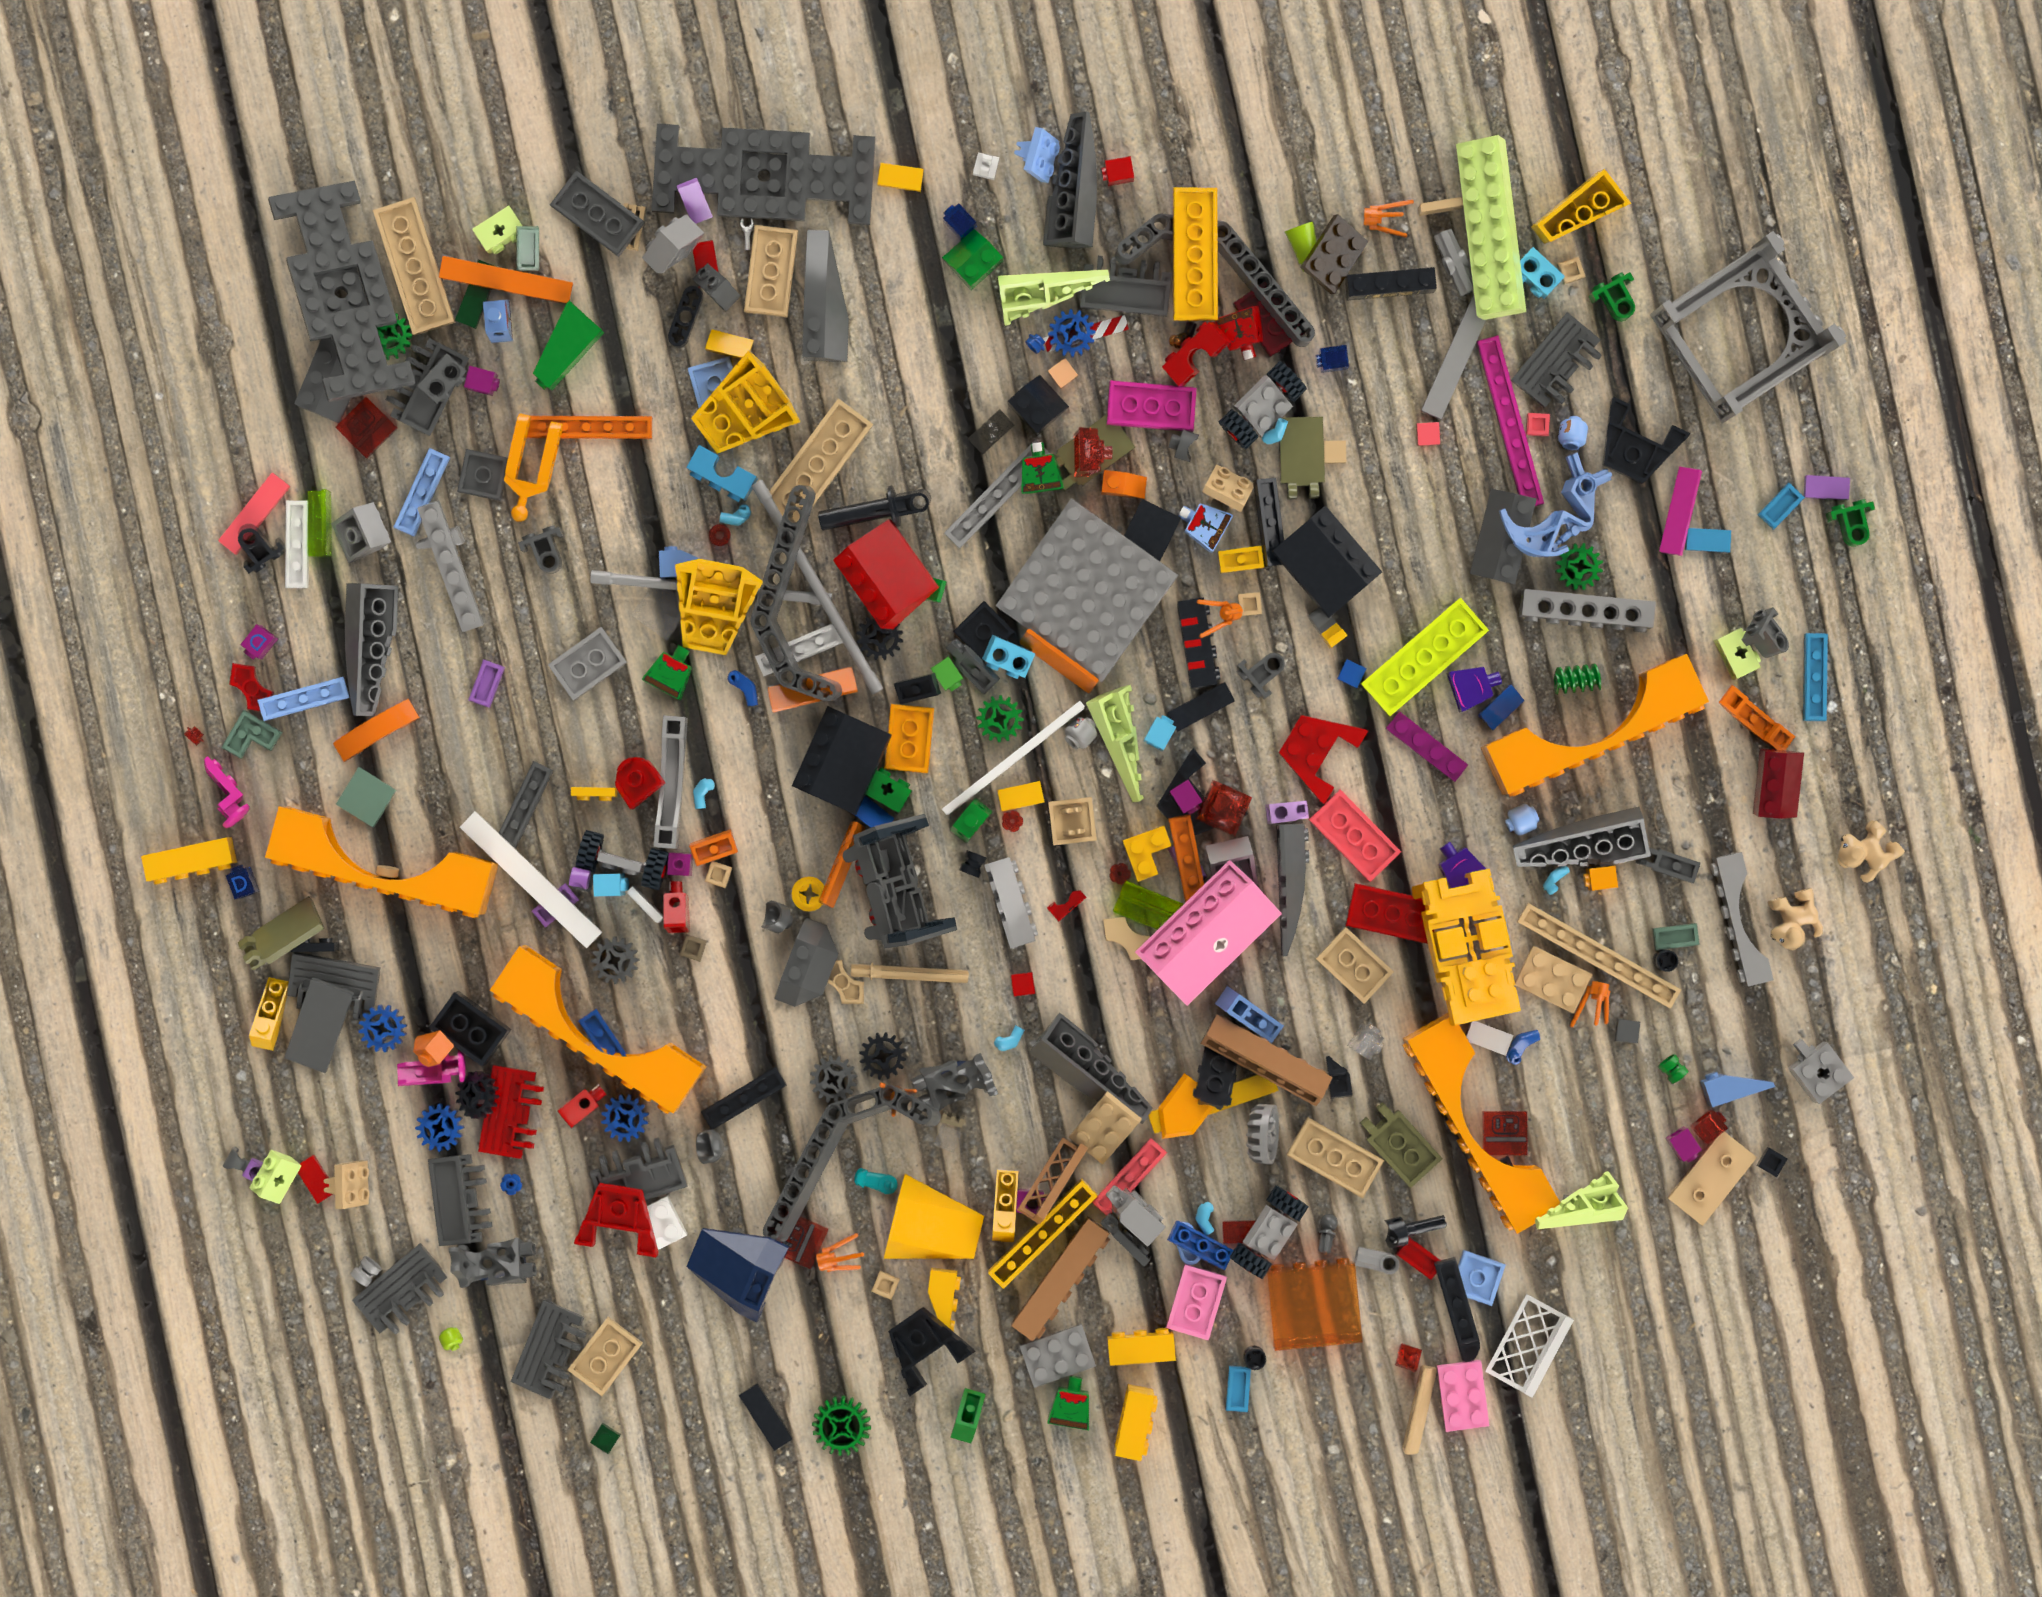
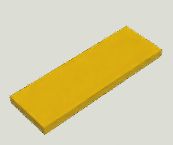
M1173 187V321H1217V188Z

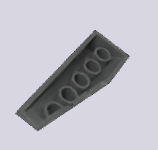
M1086 111L1070 114L1063 141L1066 144L1065 149L1058 159V163H1061L1058 175H1054L1052 184H1055L1052 196L1049 195L1047 200L1044 246L1071 249L1093 247L1097 204V171L1090 113Z
M807 230L802 357L804 361L848 362L849 317L829 230Z
M346 583L345 653L349 693L353 715L375 716L381 693L382 677H385L387 670L385 668L387 656H390L392 650L390 647L392 636H395L397 630L398 586Z
M1640 807L1577 821L1513 845L1517 867H1544L1547 864H1557V866H1567V864H1579V866L1600 864V866H1610L1651 856Z
M1304 824L1276 825L1279 911L1282 913L1280 915L1281 956L1283 957L1288 956L1296 933L1305 890L1306 863L1310 861L1309 850H1305V841H1309L1308 828H1304Z
M1059 1013L1038 1038L1029 1053L1067 1083L1097 1102L1108 1091L1142 1118L1140 1123L1143 1124L1153 1107L1135 1087H1130L1126 1082V1076L1121 1071L1117 1072L1110 1062L1112 1060L1107 1054L1104 1056L1098 1050V1044L1094 1039Z

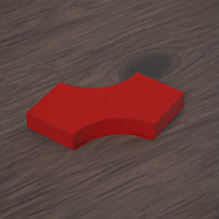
M232 663L229 685L237 687L243 692L247 700L248 710L260 711L258 700L273 696L274 691L268 690L260 684L256 676L255 666Z

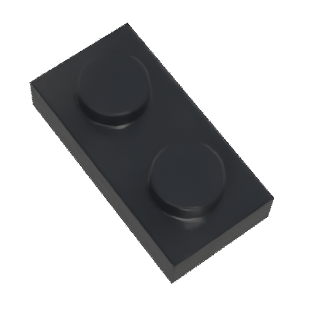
M935 673L894 683L900 704L941 694Z
M309 938L292 949L291 952L339 951V942H332V938H319V942L310 943Z

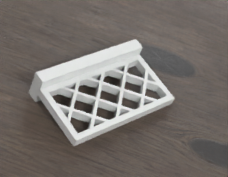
M1526 1294L1485 1372L1533 1398L1574 1319ZM1528 1300L1537 1305L1539 1314L1526 1316L1524 1307ZM1540 1307L1546 1309L1547 1311H1546V1312H1541V1308H1540ZM1522 1311H1523L1524 1318L1519 1319V1317H1520V1315H1521V1313H1522ZM1553 1313L1560 1317L1556 1325L1546 1328L1543 1315ZM1540 1316L1544 1329L1531 1332L1528 1319ZM1526 1321L1529 1333L1516 1336L1515 1324ZM1553 1329L1552 1333L1549 1336L1547 1330ZM1545 1331L1548 1339L1546 1344L1536 1347L1533 1334ZM1511 1332H1513L1514 1337L1508 1339ZM1530 1335L1534 1348L1521 1351L1518 1339ZM1515 1340L1519 1352L1506 1356L1504 1350L1505 1343ZM1543 1348L1540 1355H1538L1537 1350ZM1535 1350L1536 1363L1526 1366L1522 1354ZM1502 1351L1504 1356L1498 1358L1500 1352ZM1520 1355L1523 1367L1511 1371L1507 1358ZM1505 1359L1508 1372L1499 1374L1492 1370L1496 1361ZM1532 1368L1530 1374L1528 1375L1527 1369ZM1525 1371L1527 1379L1523 1387L1514 1382L1512 1373ZM1508 1374H1509L1511 1380L1508 1379V1378H1506V1377H1504V1375H1508Z

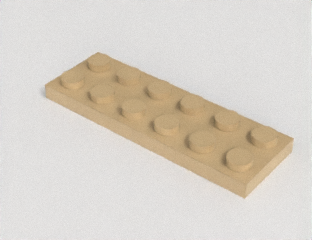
M412 197L373 210L412 334L416 336L456 323L443 281L439 278L437 262L416 198Z
M839 398L769 491L782 516L792 488L798 485L813 488L815 491L814 507L874 426ZM803 492L800 493V496L805 499L806 495ZM797 510L793 513V520L795 522L800 518Z

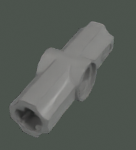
M1452 229L1435 235V242L1443 257V266L1447 274L1452 277L1460 297L1473 292L1472 273L1469 268L1470 263L1465 251L1460 248Z

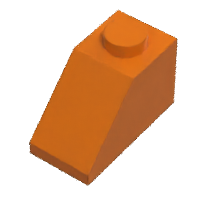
M1104 470L1101 495L1145 499L1147 477L1127 472Z
M439 1030L417 1036L413 1052L418 1056V1060L423 1065L431 1067L439 1065L454 1045Z

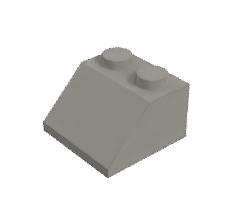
M374 502L354 507L331 523L348 563L379 551L391 543L389 534L384 527Z
M1248 836L1205 846L1211 877L1231 860L1256 885L1258 884L1254 855Z

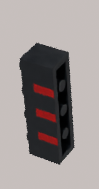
M1204 597L1177 602L1190 689L1217 685V680L1221 679L1219 667H1215L1213 659L1217 658L1216 646H1211L1210 640L1214 633L1203 638L1199 637L1200 634L1212 628V623L1208 624L1207 615H1210L1209 605L1197 603V600H1204Z

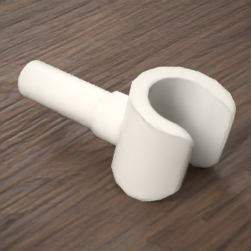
M742 218L740 224L745 236V250H750V236L754 230V223L751 218V225L745 227L744 219Z

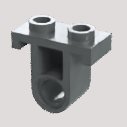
M708 263L693 278L725 312L741 297L732 287L731 283Z
M555 525L544 528L543 533L535 536L534 533L522 537L523 541L518 542L520 550L524 553L528 551L527 547L531 546L538 566L549 574L557 573L562 567V559L553 537L564 538L565 536L560 527L555 528ZM548 557H554V566L547 568L545 560Z
M1774 607L1757 611L1741 639L1746 646L1754 644L1759 653L1765 658L1784 653L1789 648L1788 638L1773 619V617L1778 615Z
M1277 653L1266 655L1249 670L1244 666L1247 663L1245 659L1237 665L1239 670L1236 672L1243 681L1248 679L1252 684L1250 689L1257 698L1262 697L1266 699L1272 694L1270 690L1265 692L1262 687L1284 669V659ZM1270 658L1278 661L1279 667L1277 670H1270L1268 668L1267 662Z

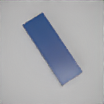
M597 1009L578 1021L597 1049L604 1053L602 1050L604 1048L607 1050V1054L621 1053L622 1056L627 1057L625 1055L627 1053Z

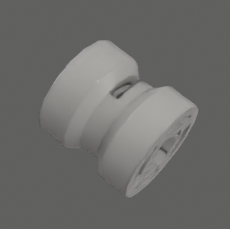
M364 1256L360 1261L359 1267H355L350 1274L357 1282L367 1287L372 1282V1277L378 1275L382 1269L373 1259Z

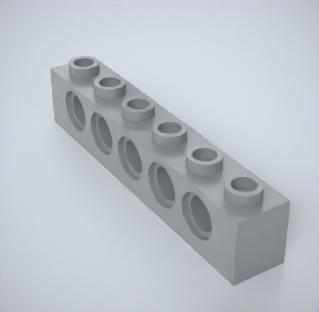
M1523 589L1521 590L1519 617H1525L1524 621L1538 622V618L1546 619V623L1559 624L1560 621H1568L1570 626H1581V623H1590L1591 628H1603V625H1611L1613 630H1625V627H1632L1634 632L1646 633L1647 629H1651L1654 626L1656 602ZM1540 601L1548 604L1549 608L1546 613L1539 611L1538 604ZM1562 603L1569 605L1570 613L1568 615L1561 613L1560 606ZM1584 605L1592 609L1590 617H1585L1582 614ZM1606 607L1613 610L1614 616L1612 619H1607L1604 616ZM1627 610L1634 611V621L1627 620Z

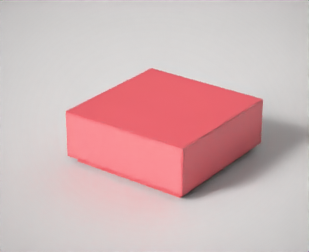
M1527 413L1526 436L1548 437L1550 414Z
M1439 422L1416 424L1418 446L1440 445Z

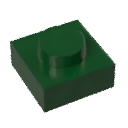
M602 1423L590 1443L609 1454L621 1434Z

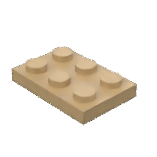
M1346 927L1316 958L1322 966L1363 1004L1394 973L1391 968Z
M1532 946L1515 980V986L1574 1014L1593 974Z
M1107 1091L1073 1130L1069 1138L1077 1145L1082 1143L1088 1147L1086 1152L1103 1165L1140 1123L1142 1118Z
M608 1316L568 1368V1371L599 1395L603 1396L643 1342Z

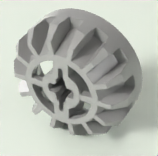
M1258 1104L1251 1109L1249 1114V1122L1247 1123L1248 1133L1246 1134L1248 1136L1246 1144L1248 1147L1247 1153L1249 1158L1255 1163L1273 1164L1279 1140L1278 1109L1273 1104Z

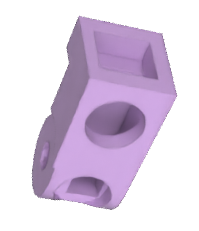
M1307 801L1265 805L1267 824L1309 818Z

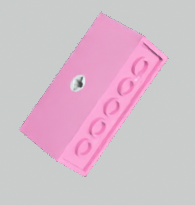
M1229 860L1135 953L1188 1006L1282 913L1257 885Z

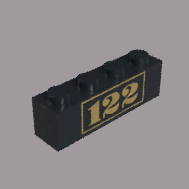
M1435 267L1351 274L1345 278L1347 301L1431 294L1437 289Z

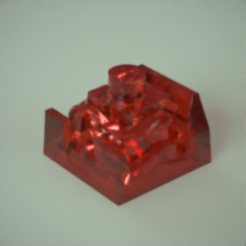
M1079 427L1074 433V478L1089 477L1100 472L1104 459H1112V446H1104V440H1100L1097 428Z
M1212 780L1195 820L1235 837L1253 797Z

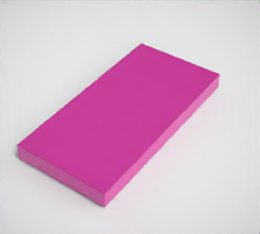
M1110 380L1106 425L1183 431L1184 429L1193 432L1197 388Z

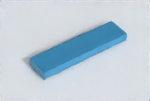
M1825 633L1804 634L1803 721H1827L1828 634Z

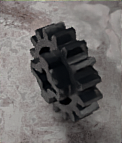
M866 617L867 624L860 623L859 625L863 630L856 632L857 635L861 636V639L857 640V644H863L860 651L867 650L866 657L869 658L873 654L875 661L878 660L879 656H882L885 661L888 654L894 657L893 650L900 651L901 649L897 644L904 642L903 639L899 638L903 631H897L900 624L893 630L887 631L880 628L875 619L870 620V618ZM873 625L874 630L872 633L865 636L868 628ZM881 631L883 635H889L883 638L882 643H879L878 640L872 639L877 636V632ZM895 638L893 645L887 650L886 645L888 641ZM867 644H875L878 646L879 652L872 650Z
M877 1032L876 1039L869 1036L868 1041L870 1043L862 1044L865 1051H859V1054L864 1056L860 1063L866 1064L863 1069L864 1071L871 1070L870 1077L876 1073L878 1074V1080H881L882 1075L890 1079V1073L898 1075L896 1069L904 1068L900 1062L907 1059L902 1056L906 1049H900L899 1046L903 1042H895L896 1035L888 1038V1032H885L884 1036L880 1037V1034ZM884 1041L891 1043L895 1049L886 1047ZM876 1044L875 1053L868 1055L871 1046ZM880 1050H883L884 1053L890 1054L888 1057H886L885 1062H883L881 1058L873 1059L874 1057L880 1054ZM898 1056L896 1064L890 1068V1060ZM871 1063L879 1064L882 1070L874 1068Z
M483 1071L468 1072L464 1082L457 1084L460 1091L455 1092L456 1095H459L456 1103H461L459 1111H465L464 1116L471 1117V1119L486 1118L487 1114L493 1113L491 1107H497L494 1101L499 1098V1095L495 1094L499 1087L493 1085L496 1080L490 1079L489 1073H484Z

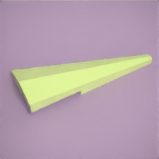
M1108 270L998 276L1004 325H1010L1012 320L1019 317L1026 318L1029 316V313L1040 308L1044 310L1074 297V293L1086 289V291L1090 290L1092 285L1104 280L1106 282L1110 281Z
M1607 1171L1599 1179L1592 1180L1590 1185L1584 1189L1580 1188L1562 1200L1557 1207L1550 1208L1542 1217L1538 1216L1535 1224L1537 1229L1623 1220L1628 1207L1617 1193L1619 1185Z

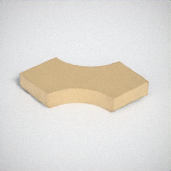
M1125 917L1103 919L1106 941H1113L1122 945L1128 952L1130 960L1141 959L1135 951L1150 936L1139 935L1129 928Z
M836 960L828 984L832 985L839 992L842 1004H864V982L851 978L844 969L843 960Z

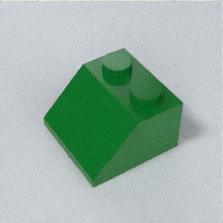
M975 229L942 257L945 263L970 290L974 289L1003 263V256Z

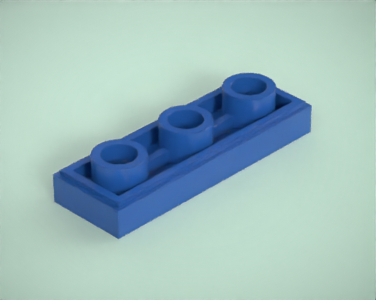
M1177 1220L1167 1241L1222 1270L1226 1269L1230 1261L1229 1257L1233 1252V1249ZM1201 1242H1203L1204 1244L1202 1249H1200L1199 1244Z

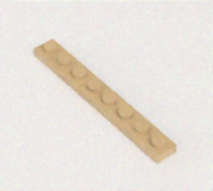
M1527 903L1517 920L1519 924L1670 1009L1681 992V989L1529 903Z

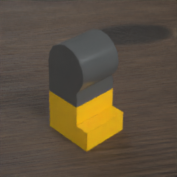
M1319 607L1308 615L1309 620L1329 648H1332L1347 636L1332 617L1328 618Z

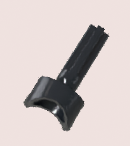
M1441 1215L1405 1224L1402 1217L1384 1220L1388 1225V1234L1385 1241L1390 1249L1408 1245V1236L1446 1228L1445 1216Z

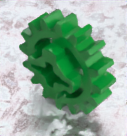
M397 313L395 314L396 324L377 328L387 360L390 359V355H394L398 359V353L405 354L404 347L411 346L408 340L412 339V334L407 333L411 330L410 325H405V318L398 320L399 316ZM397 326L401 329L403 336L396 332ZM389 333L392 334V337L388 336L387 339L384 338V335L387 336Z
M1574 543L1572 544V550L1569 548L1566 554L1558 555L1561 561H1556L1555 564L1560 566V568L1555 570V573H1561V577L1558 580L1566 581L1564 587H1568L1571 584L1572 590L1575 591L1580 586L1583 591L1586 590V584L1589 587L1594 586L1592 580H1600L1597 573H1602L1603 569L1598 568V565L1602 564L1603 561L1597 560V557L1600 555L1599 552L1592 553L1593 546L1586 549V544L1582 543L1580 548H1578V545ZM1577 553L1574 560H1567L1571 554ZM1587 556L1591 559L1592 564L1586 559ZM1580 562V566L1586 569H1582L1579 572H1577L1578 568L1574 567L1573 565ZM1565 569L1571 573V578L1567 575ZM1585 573L1591 574L1587 580L1581 581Z
M999 695L998 700L991 696V703L984 701L985 708L978 709L982 713V716L976 717L977 720L982 721L978 728L985 729L982 733L983 736L990 734V741L994 737H997L998 743L1001 742L1002 737L1009 741L1010 734L1014 737L1017 736L1015 729H1022L1018 722L1024 721V718L1018 717V714L1023 711L1022 709L1016 710L1018 703L1011 704V697L1004 701L1002 695ZM999 704L1011 708V711L1001 710ZM992 707L993 713L991 718L985 720L987 711ZM996 709H998L1001 716H1006V719L1003 720L1004 729L999 722H994V719L997 718ZM1015 718L1013 727L1008 730L1007 724L1009 720ZM995 726L999 728L1001 734L992 732L988 727Z

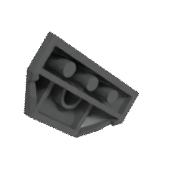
M806 917L781 977L775 996L776 1000L796 1007L823 995L839 954L827 925Z

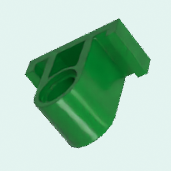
M1621 272L1611 278L1612 282L1607 285L1603 282L1592 288L1593 292L1588 296L1593 304L1600 299V295L1610 315L1616 321H1626L1635 312V303L1624 284L1625 282L1628 285L1634 281L1631 272L1626 275ZM1619 304L1627 307V314H1621L1618 311Z
M1866 499L1852 502L1853 506L1845 508L1844 504L1831 507V512L1826 513L1827 522L1836 520L1838 517L1843 540L1848 546L1856 547L1866 543L1869 539L1870 533L1865 512L1875 510L1873 501L1866 503ZM1854 529L1858 530L1860 533V539L1858 541L1854 540L1852 537V531Z

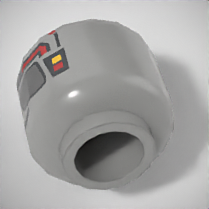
M1076 717L1065 729V741L1076 750L1078 748H1087L1097 736L1096 724L1088 717L1085 719Z

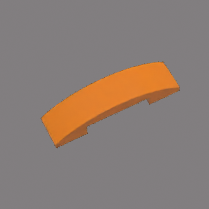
M1731 685L1719 701V704L1739 723L1773 749L1785 751L1796 736L1781 724L1772 720L1749 701L1745 694L1734 685Z
M407 699L354 728L333 744L345 762L361 753L365 748L394 731L402 729L420 717L410 700Z

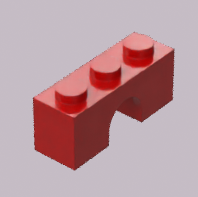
M1204 322L1196 330L1198 333L1193 338L1188 337L1180 345L1182 348L1177 353L1172 352L1165 358L1166 363L1162 368L1178 386H1185L1200 372L1193 363V356L1197 350L1203 349L1210 357H1216L1231 343L1230 339L1215 322Z

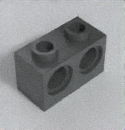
M446 353L416 387L435 404L439 401L444 403L451 395L449 390L454 385L459 387L466 379L464 374L467 371ZM447 366H453L456 369V376L452 379L447 378L444 374ZM433 382H438L442 387L438 395L430 392L429 387Z

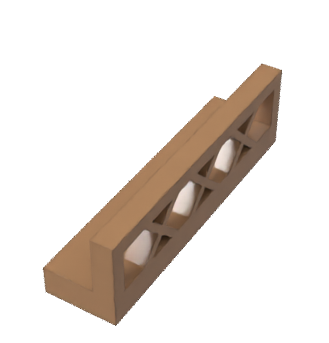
M1062 1138L1017 1210L1040 1224L1047 1216L1088 1147L1082 1143L1077 1147L1065 1138ZM1063 1145L1073 1151L1070 1158H1061L1060 1149ZM1059 1164L1060 1175L1051 1177L1049 1172L1050 1165ZM1048 1182L1049 1193L1039 1195V1183ZM1037 1199L1039 1209L1034 1214L1026 1209L1025 1205L1028 1201Z

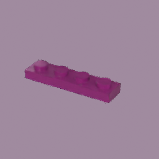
M1400 711L1385 728L1453 782H1456L1468 766L1466 762Z

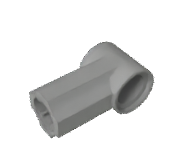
M1358 1246L1354 1265L1381 1271L1386 1274H1393L1399 1269V1260L1393 1253ZM1386 1258L1394 1259V1265L1389 1269L1383 1267V1262Z

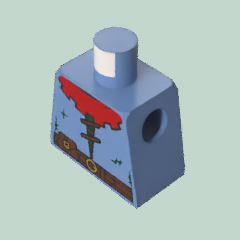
M510 300L483 302L485 331L491 343L513 341Z

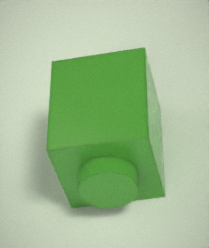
M949 656L930 668L945 691L950 689L953 692L962 686L960 681L963 680V677Z

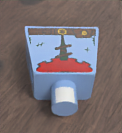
M1201 503L1196 511L1183 506L1178 515L1182 520L1189 523L1184 532L1210 553H1213L1233 517L1230 513Z

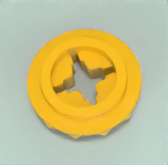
M808 876L799 879L792 888L794 904L803 911L819 909L823 905L819 903V898L824 884L815 877ZM811 884L812 892L819 894V896L811 897L808 904L807 897L800 894V892L807 891Z

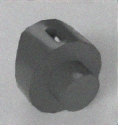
M1183 429L1181 436L1172 434L1168 448L1176 450L1175 458L1190 462L1191 456L1188 448L1198 439L1199 434Z
M771 900L767 902L765 919L761 927L778 934L784 929L790 928L793 922L790 908Z

